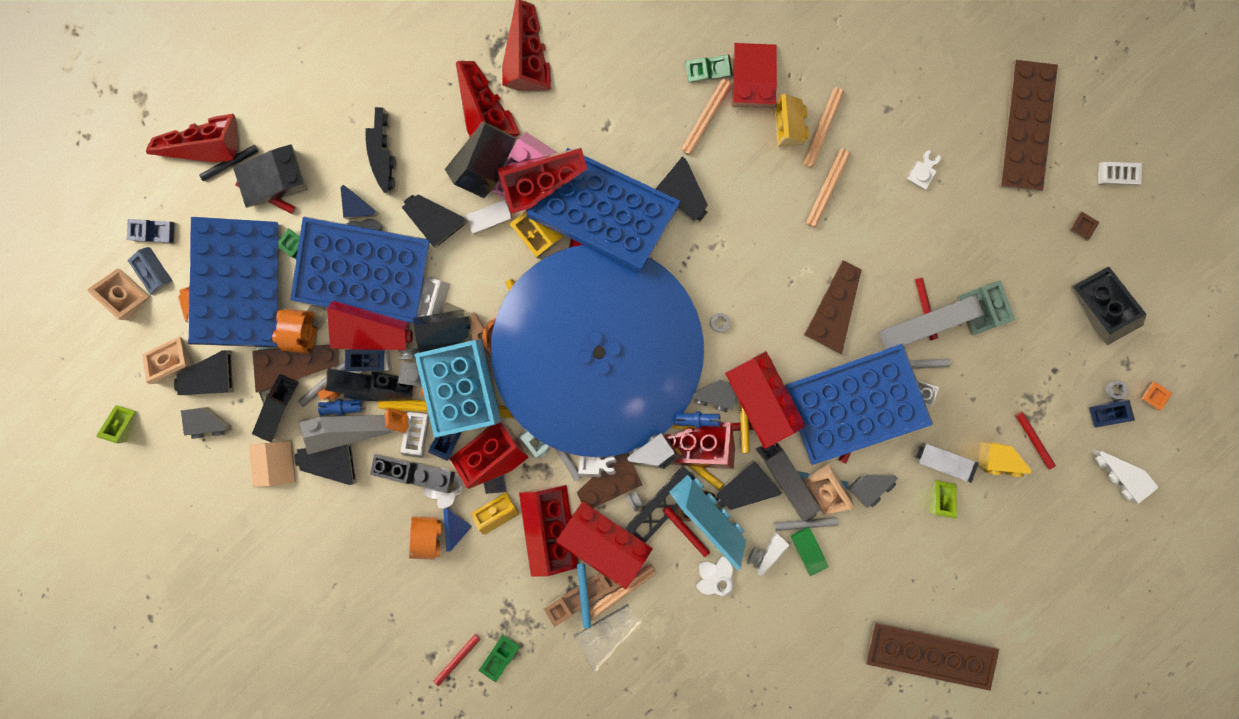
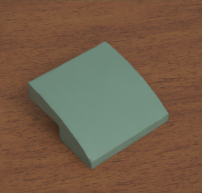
M1001 280L957 296L959 301L977 294L984 315L967 321L971 335L979 334L1015 320Z

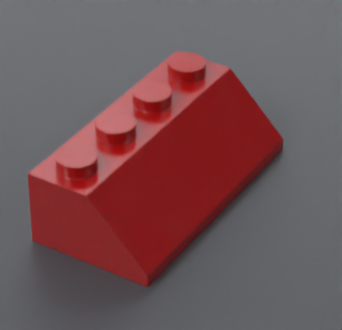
M767 351L746 360L725 373L764 449L793 435L806 426Z
M567 485L519 492L531 577L551 576L577 569V557L555 543L571 518Z
M583 501L555 541L556 544L625 590L653 550L652 547Z

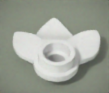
M455 475L453 483H458L457 489H452L451 493L425 488L423 494L431 499H438V508L443 509L454 503L456 496L464 491L465 484L460 476Z
M724 556L718 560L716 565L711 562H700L699 572L703 580L696 584L697 589L705 595L716 593L720 596H726L730 594L734 586L731 579L733 568L730 562ZM722 581L727 583L724 589L719 587V583Z

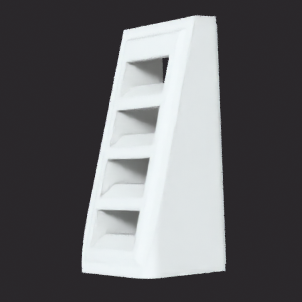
M1098 163V184L1141 185L1142 163ZM1108 168H1111V179H1108ZM1116 168H1119V179H1116ZM1124 168H1127V179H1124ZM1132 168H1135V180H1131Z
M408 411L409 428L403 435L400 453L404 456L423 458L429 414ZM412 420H420L423 421V424H414L411 422ZM410 429H421V433L411 432ZM409 437L420 438V440L412 441L409 440ZM408 445L417 446L418 450L408 449Z
M775 532L757 567L756 572L760 576H763L789 547V544L778 533Z

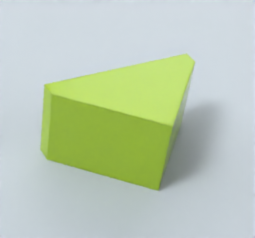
M115 405L97 433V438L117 444L127 442L135 411Z
M935 481L929 509L930 513L956 519V484Z

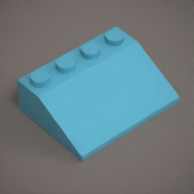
M482 339L415 354L434 438L502 422Z
M687 475L669 493L684 513L738 571L742 565L746 539L742 535L745 531L737 522L732 524L728 520L731 516L723 507L720 510L715 505L717 500L710 493L706 495L702 491L704 486L697 478L692 480Z

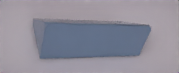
M150 247L139 249L127 260L150 295H153L172 281Z

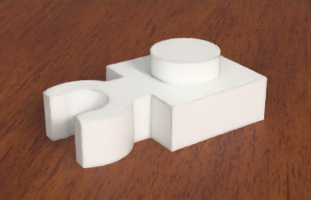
M930 150L924 153L923 163L920 161L916 162L906 179L923 190L927 189L936 173L932 166L936 165L941 158L938 155L934 161H931L929 159Z
M580 456L578 474L582 477H601V471H605L610 475L615 474V469L608 468V465L610 463H617V460L611 456L606 457L604 460L603 457Z

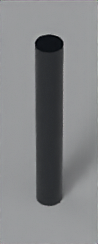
M254 144L236 154L233 160L221 162L200 173L199 176L204 182L258 153L259 150Z

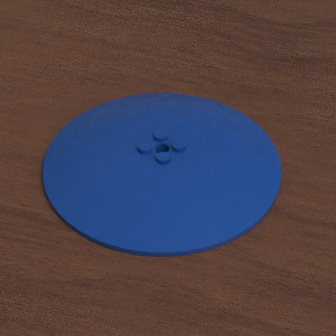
M585 245L558 251L542 259L527 270L506 295L498 311L491 339V363L498 391L513 417L524 429L543 443L569 454L586 457H607L625 454L637 447H643L653 435L664 434L678 420L676 419L677 413H684L690 404L693 393L696 392L703 368L704 340L697 310L690 296L674 275L652 258L648 259L643 270L639 272ZM598 346L605 349V355L602 358H595L593 355V350Z

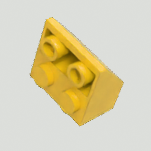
M526 210L512 221L510 226L538 259L562 240L565 235L528 218V210Z
M980 442L978 467L984 468V472L1002 475V472L1005 471V474L1015 477H1024V473L1031 474L1029 466L1012 446Z

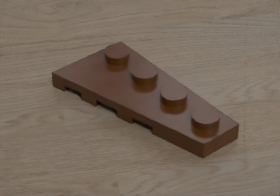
M844 260L841 261L804 336L842 354L862 269Z
M329 344L316 345L312 349L308 348L309 353L307 354L286 352L280 349L252 351L256 393L272 388L279 374L296 380L340 365L338 349H330Z

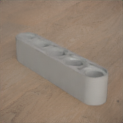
M976 294L933 310L928 314H923L891 326L878 333L884 349L901 343L904 345L975 319L984 315V312Z

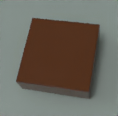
M1081 211L1069 231L1088 241L1097 228L1099 221Z

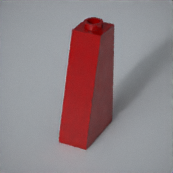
M332 301L327 308L330 349L406 350L409 343H412L413 332L409 330V322L337 301Z

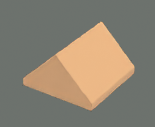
M119 268L87 290L118 320L128 321L149 298Z
M181 337L142 354L147 384H158L194 365Z
M291 440L249 445L253 487L296 482Z
M830 463L803 479L823 515L850 510L854 507L852 497Z

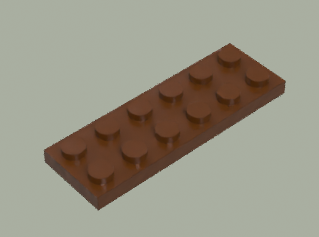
M1023 60L1014 61L1000 187L1043 191L1058 64Z
M874 622L865 663L866 665L991 691L999 649Z

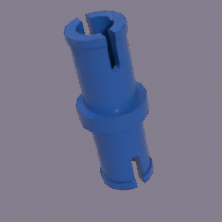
M337 399L334 402L318 403V407H321L318 408L320 416L329 414L343 416L344 413H362L363 408H360L363 407L361 400L343 401V399Z
M696 411V413H677L676 419H685L676 421L677 426L701 428L702 426L720 427L721 421H712L721 419L720 413L702 414L701 411Z

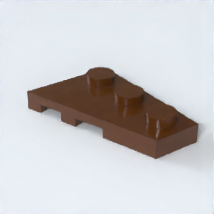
M629 454L616 455L614 458L617 460V463H610L608 465V468L615 469V474L610 475L605 471H601V477H592L577 491L580 501L594 508L642 486L643 484L634 464L627 459Z

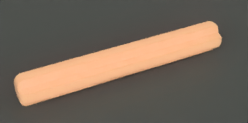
M721 80L681 150L687 155H691L731 88L732 84L728 80Z
M835 87L832 91L803 161L805 166L812 168L816 163L844 95V90Z
M840 149L806 221L809 226L817 227L851 155V152L846 149Z
M649 564L637 573L626 590L620 586L590 607L591 621L656 575L654 567Z

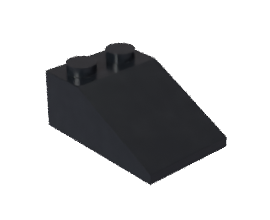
M483 121L445 168L453 185L485 199L498 183L500 177L497 169L504 167L515 138Z
M292 144L270 150L233 167L245 208L307 190Z
M1110 267L1073 286V290L1094 329L1106 345L1144 326L1147 314Z

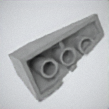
M385 415L316 416L299 421L307 455L391 433V429L385 426Z

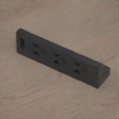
M682 465L625 526V529L646 543L668 519L664 513L661 520H652L651 513L656 508L668 506L666 505V497L670 494L669 491L687 475L692 480L696 477ZM671 504L669 506L675 512L678 504ZM642 523H649L650 531L643 538L636 529Z

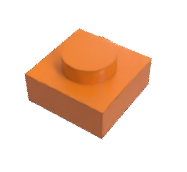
M1151 382L1141 400L1156 410L1161 411L1173 393L1158 383Z
M325 389L318 392L321 400L328 399L329 402L340 396L337 392L325 391Z
M387 408L384 413L386 428L405 433L409 428L407 413Z

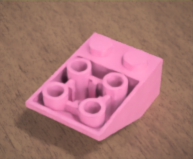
M525 132L518 138L504 167L556 154L557 152ZM499 178L498 183L491 191L506 200Z

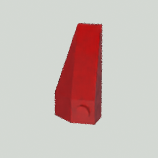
M524 0L515 1L502 64V85L517 91L550 90L551 69L549 62L546 63L543 51L546 49L544 43L540 41L538 33L540 25L535 5Z
M457 61L456 69L466 130L469 137L472 136L483 121L514 137L518 136L520 133L513 115L509 110L505 111L499 102L501 98L498 94L494 95L488 87L489 81L475 61Z
M233 113L208 118V123L199 126L193 123L184 131L178 132V130H173L152 137L147 146L146 153L148 155L206 162H227L233 160L238 149L235 115Z
M580 147L498 168V174L510 213L532 208L560 186L568 183L585 171L587 165L582 148Z
M721 422L720 427L702 426L701 428H688L679 433L665 435L673 447L677 448L682 454L679 455V459L672 463L673 465L734 469L735 443L731 422Z

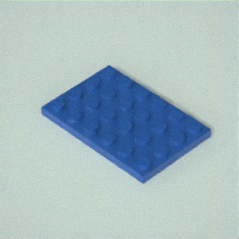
M584 156L587 169L568 183L560 186L549 196L540 200L535 206L529 208L527 217L641 272L679 208L680 201Z
M191 216L188 344L276 348L277 343H273L272 335L277 327L278 222Z
M304 216L302 218L290 300L329 307L332 301H337L413 323V318L417 317L430 240Z
M903 343L785 384L793 403L806 425L799 432L812 465L933 425Z

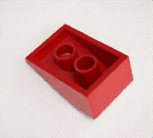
M734 43L731 107L774 108L777 91V44Z
M499 422L495 425H490L449 459L466 488L471 489L513 471L529 457L512 430L503 422Z

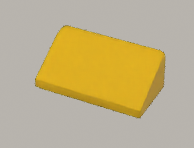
M506 492L470 514L478 530L485 535L518 516L519 512Z

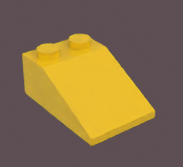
M781 94L775 105L778 147L804 145L806 139H809L808 126H804V118H807V107L803 105L802 99Z

